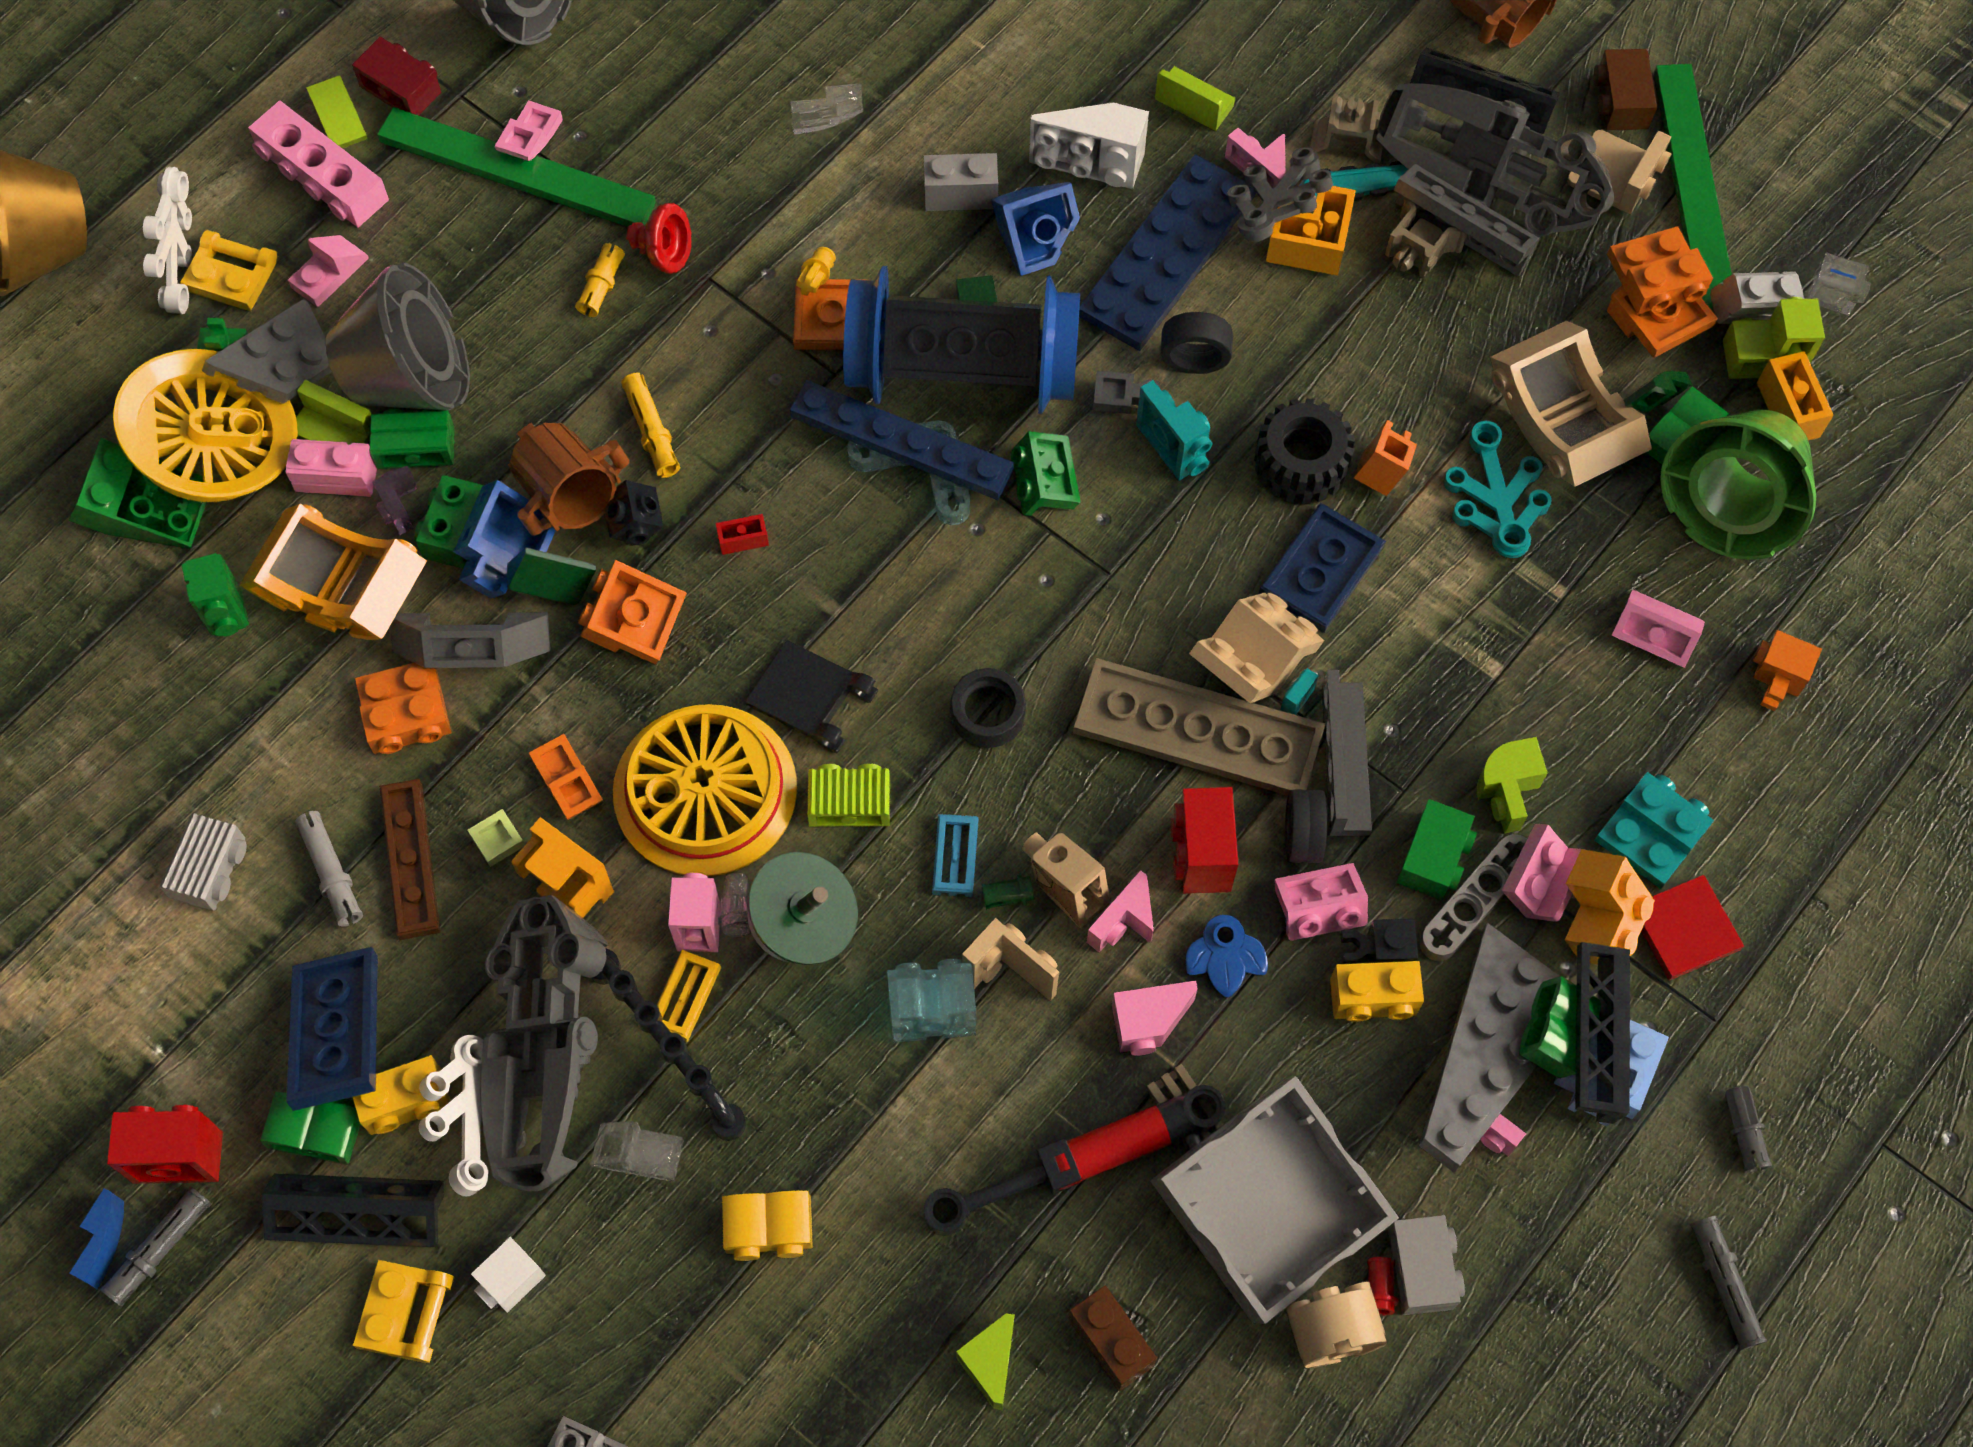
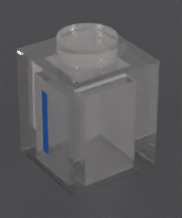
M1825 253L1814 274L1807 299L1818 298L1819 306L1850 315L1857 302L1864 303L1869 292L1871 282L1865 281L1869 266Z

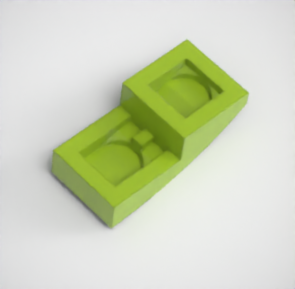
M340 75L306 87L329 139L341 148L367 139L365 130Z

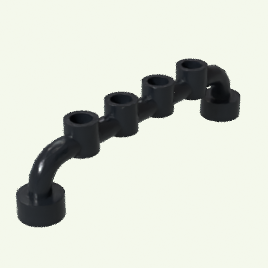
M605 948V965L602 971L591 979L598 984H609L614 997L619 1001L625 1002L632 1010L638 1027L643 1032L650 1033L660 1045L665 1061L675 1064L685 1076L690 1092L696 1096H701L713 1112L711 1125L716 1136L725 1141L739 1138L746 1128V1120L742 1110L738 1106L726 1102L713 1085L709 1069L695 1063L688 1054L683 1037L677 1033L670 1032L662 1022L658 1006L653 1002L645 1001L637 991L633 975L626 970H621L617 955L612 950Z

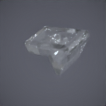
M635 1121L600 1124L591 1166L674 1182L684 1140L680 1136L642 1130L638 1122Z

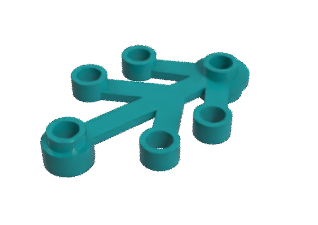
M1480 421L1474 425L1469 437V443L1471 448L1481 456L1489 488L1469 477L1468 473L1461 467L1448 469L1443 484L1449 492L1459 493L1463 491L1494 510L1498 522L1477 511L1476 505L1469 500H1461L1455 505L1452 519L1459 526L1473 525L1491 536L1493 547L1500 555L1507 558H1518L1529 550L1531 535L1528 530L1538 516L1547 513L1552 498L1545 490L1537 489L1532 491L1527 500L1525 510L1515 521L1512 506L1527 485L1539 478L1543 468L1542 463L1533 456L1523 458L1517 469V474L1506 487L1496 452L1502 439V431L1492 421ZM1478 439H1487L1490 444L1482 443ZM1531 466L1536 472L1529 473L1524 467ZM1450 477H1459L1462 482L1454 483L1450 480ZM1540 499L1545 505L1537 506L1533 500ZM1467 510L1471 516L1464 517L1458 511ZM1512 538L1517 544H1510L1505 539Z

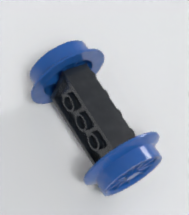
M882 266L874 281L851 279L849 283L843 350L845 387L868 388L874 403L880 404L884 377L1036 386L1038 360H1041L1038 414H1042L1050 400L1073 401L1080 293L1057 292L1051 276H1047L1043 330H1041V305L889 296L887 266Z

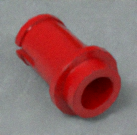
M1388 1257L1369 1258L1367 1260L1368 1282L1370 1283L1379 1315H1392L1395 1313V1307L1399 1305V1299L1394 1296L1395 1260H1391Z

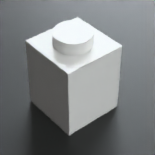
M511 1237L471 1273L480 1283L474 1289L479 1297L491 1309L499 1304L507 1313L546 1276L540 1267Z

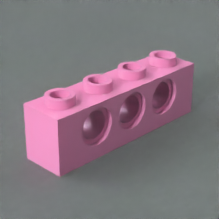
M278 101L248 127L254 140L252 147L263 160L269 161L271 159L276 163L281 173L290 181L294 179L299 181L314 200L322 199L326 202L329 209L338 219L342 221L347 219L358 228L389 201L380 177L282 101Z

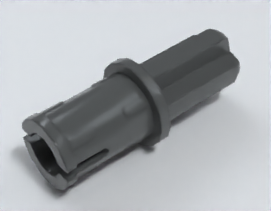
M1737 1086L1728 1089L1725 1096L1734 1129L1731 1130V1135L1737 1137L1744 1164V1172L1758 1171L1754 1153H1756L1761 1170L1771 1168L1772 1163L1769 1160L1762 1134L1765 1124H1760L1751 1089L1748 1086Z

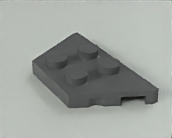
M302 299L205 360L202 369L205 374L212 377L215 371L238 379L236 386L248 391L260 392L265 397L282 404L298 395L297 390L305 379L316 383L332 372L326 354V338L305 299Z

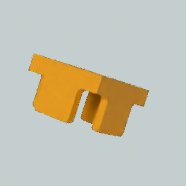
M541 817L530 828L531 839L512 860V865L520 877L524 879L531 873L542 882L537 888V893L540 897L553 895L582 918L585 917L598 900L604 904L614 893L604 864Z

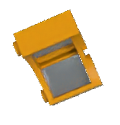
M298 504L284 510L241 581L240 586L284 612L286 609L306 613L305 621L334 633L337 628L343 630L347 628L350 629L349 634L353 638L379 640L384 637L427 560L419 556L416 547L405 540L376 539L352 532L324 519L322 513L314 507Z

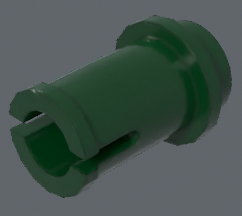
M1021 873L1017 874L1016 879L981 884L986 910L1022 902L1023 906H1026L1027 901L1034 900L1030 876L1022 877Z

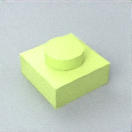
M503 809L467 830L490 867L525 846L522 838Z

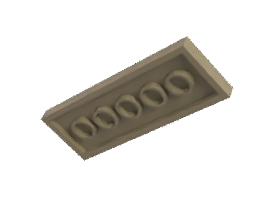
M1096 658L1073 733L1288 796L1289 791L1293 789L1307 790L1325 723L1259 704L1249 703L1245 700Z

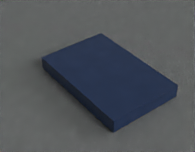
M1320 502L1263 582L1258 594L1272 593L1277 595L1287 604V611L1297 617L1307 619L1318 630L1325 633L1383 550L1386 541Z

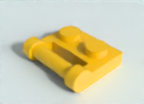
M206 230L200 238V247L180 284H185L190 293L251 312L276 265L277 252L265 247L259 250L221 238L217 232ZM219 252L255 263L256 266L252 271L214 259V256Z
M378 1260L353 1346L370 1352L430 1363L433 1349L429 1347L446 1290H451L454 1276L440 1271L425 1270ZM419 1285L428 1286V1292L413 1343H403Z

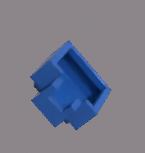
M498 480L482 486L453 551L467 560L459 580L490 599L506 594L508 589L507 563L526 547L547 552L556 530L550 527L538 535H531L518 518V512L526 506L529 499ZM539 509L534 512L539 520L544 518Z

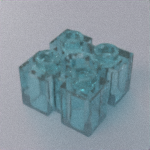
M946 959L937 963L938 969L921 970L918 963H903L897 965L895 970H887L893 1043L927 1040L926 1037L932 1036L953 1038L976 1035V1004L972 963H962L959 959Z

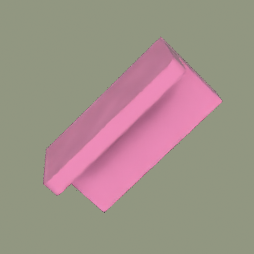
M1632 590L1612 636L1685 668L1702 634L1705 622L1670 605Z

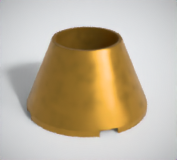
M0 150V296H5L83 256L87 247V226L81 191L72 173Z

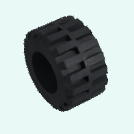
M1306 398L1305 403H1299L1298 399L1290 400L1288 407L1282 403L1275 408L1274 413L1269 412L1265 417L1264 424H1261L1254 461H1256L1255 470L1257 475H1262L1261 483L1265 488L1273 487L1271 494L1277 498L1282 494L1287 496L1286 502L1294 503L1295 499H1301L1302 504H1310L1312 498H1315L1317 502L1326 500L1327 492L1334 495L1338 491L1340 484L1343 485L1346 480L1354 452V434H1350L1352 428L1348 421L1342 422L1343 414L1339 410L1334 412L1329 410L1330 404L1322 402L1321 406L1314 404L1315 399ZM1293 443H1306L1317 448L1323 456L1315 460H1302L1291 455L1285 447Z

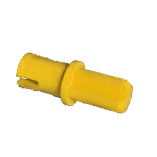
M819 247L814 251L811 258L804 261L801 266V275L796 281V286L801 288L802 295L808 296L809 292L816 293L819 286L825 284L829 279L830 269L834 265L833 262L836 261L835 254L831 249Z

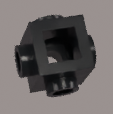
M629 480L623 481L616 487L614 498L608 502L605 509L609 537L627 542L630 545L646 543L650 537L664 528L656 487Z

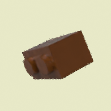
M1648 49L1605 50L1600 64L1595 65L1593 79L1594 85L1600 88L1598 113L1600 116H1604L1606 130L1649 129L1657 109Z
M1106 1285L1070 1310L1069 1322L1119 1392L1155 1366L1157 1356Z

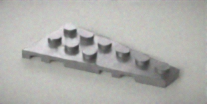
M1489 923L1485 925L1481 932L1479 948L1473 960L1467 989L1463 994L1448 1045L1449 1050L1446 1061L1440 1072V1081L1436 1095L1431 1103L1419 1144L1422 1149L1453 1173L1459 1168L1537 1066L1520 1055V1044L1523 1033L1531 1019L1533 1001L1543 981L1559 976Z

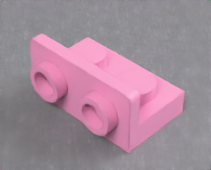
M1535 824L1502 892L1526 918L1559 921L1572 896V892L1565 883L1581 849L1568 848L1549 825Z
M1354 863L1275 879V892L1286 917V933L1289 940L1365 926L1368 923V895Z

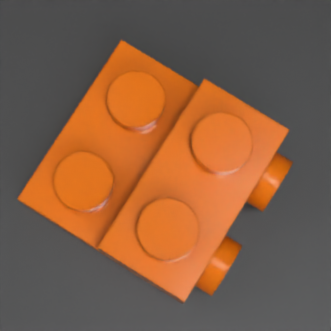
M1678 226L1612 245L1607 253L1637 315L1648 311L1660 312L1672 304L1685 300L1686 302H1694L1707 293L1713 280L1698 248L1690 250Z
M1620 286L1612 293L1611 301L1607 308V312L1628 338L1636 335L1653 358L1710 329L1718 319L1702 298L1694 302H1686V300L1678 302L1660 312L1648 311L1637 315L1623 286Z
M615 560L608 571L600 570L594 582L592 590L598 592L594 605L587 602L580 615L578 624L584 626L580 637L615 653L622 649L656 665L660 660L687 593Z
M410 663L355 678L361 703L359 708L367 743L374 754L395 753L400 751L403 746L418 742L433 743L441 739L442 736L452 733L436 668H424L416 663Z

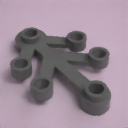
M1302 147L1292 153V158L1290 159L1291 168L1274 189L1267 181L1265 167L1262 165H1252L1244 170L1246 185H1236L1228 190L1230 206L1237 208L1242 215L1238 220V229L1240 233L1244 234L1246 240H1264L1272 235L1273 226L1276 222L1300 213L1312 212L1317 208L1315 193L1326 192L1333 187L1331 172L1325 169L1321 170L1318 154L1312 148ZM1309 179L1310 181L1303 185L1294 187L1299 180ZM1249 187H1253L1263 202L1259 208H1255L1251 203ZM1294 202L1293 204L1278 208L1279 206H1282L1284 204Z

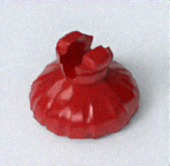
M664 203L656 207L646 224L634 222L628 226L626 240L629 241L632 249L638 248L640 250L639 254H647L652 265L666 274L679 272L681 268H684L690 256L692 231L686 212L675 203Z

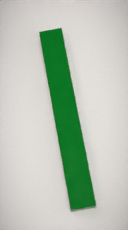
M1692 64L1656 65L1654 79L1664 133L1672 136L1667 149L1671 153L1669 160L1683 236L1690 250L1698 248L1713 277L1707 293L1702 299L1715 314L1710 296L1711 289L1719 283H1723V280L1729 277L1732 272Z
M395 107L392 108L377 134L381 143L626 227L634 222L645 224L656 204L654 195L539 156H535L530 161L497 151L495 148L497 142Z

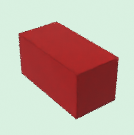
M763 514L715 523L722 555L769 546Z

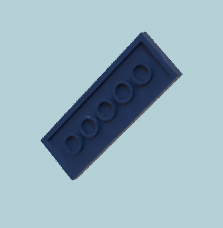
M1195 154L1080 305L1079 317L1134 349L1141 351L1241 216L1237 208L1230 206L1227 192L1233 186L1246 185V182ZM1249 187L1252 201L1256 192L1253 187Z

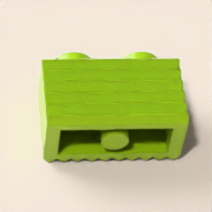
M823 764L818 766L817 770L809 769L807 813L809 827L890 826L889 769H882L877 764H862L858 766V769L852 768L849 770L846 768L842 769L836 764Z

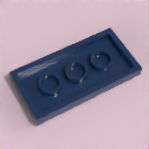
M372 947L292 966L286 1102L293 1111L376 1091L378 956Z

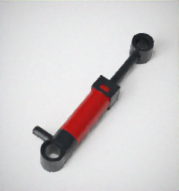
M1195 1086L1187 1093L1067 1141L1063 1139L1038 1149L1037 1158L1040 1163L1039 1166L962 1196L961 1192L958 1193L952 1189H938L931 1193L925 1201L924 1216L926 1224L937 1235H954L961 1230L966 1218L970 1217L969 1212L1047 1181L1053 1195L1076 1186L1085 1179L1184 1140L1187 1150L1190 1151L1202 1141L1199 1134L1213 1130L1224 1116L1226 1107L1224 1098L1212 1086ZM1198 1099L1208 1101L1213 1107V1116L1209 1119H1199L1192 1112V1102ZM947 1201L956 1206L958 1214L952 1222L940 1223L933 1216V1210L940 1202Z

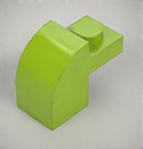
M1537 737L1508 742L1498 747L1489 756L1477 783L1478 800L1493 797L1491 799L1492 813L1496 821H1501L1504 834L1521 830L1528 817L1521 792L1540 788L1548 774Z

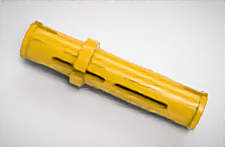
M640 373L629 374L622 379L621 385L640 428L642 446L645 451L650 453L657 476H661V478L673 476L680 470V464L670 444L672 441L671 434L662 425L644 375H640Z

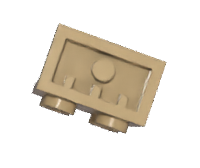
M996 918L962 953V980L973 989L982 980L985 983L990 982L1001 969L1002 964L1000 961L1002 960L1051 1001L1057 994L1059 971L1056 969L1058 967L1057 963L1049 954L1041 949L1037 952L1024 942L1026 938L1018 928L1010 923L1003 925Z

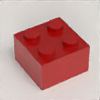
M1232 787L1183 789L1180 803H1174V818H1171L1172 842L1177 843L1176 856L1173 858L1174 879L1182 880V894L1231 892L1239 865Z
M175 1105L172 1106L171 1111L155 1112V1108L148 1106H131L128 1108V1112H113L107 1164L133 1184L219 1182L223 1131L210 1118L206 1117L201 1111H198L199 1108L196 1106Z

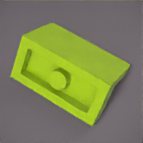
M1175 66L1170 72L1161 69L1157 75L1155 100L1214 131L1219 128L1234 107L1235 97Z
M306 379L297 390L304 405L296 417L298 438L302 440L347 442L348 445L352 443L367 444L369 442L372 415L369 409Z

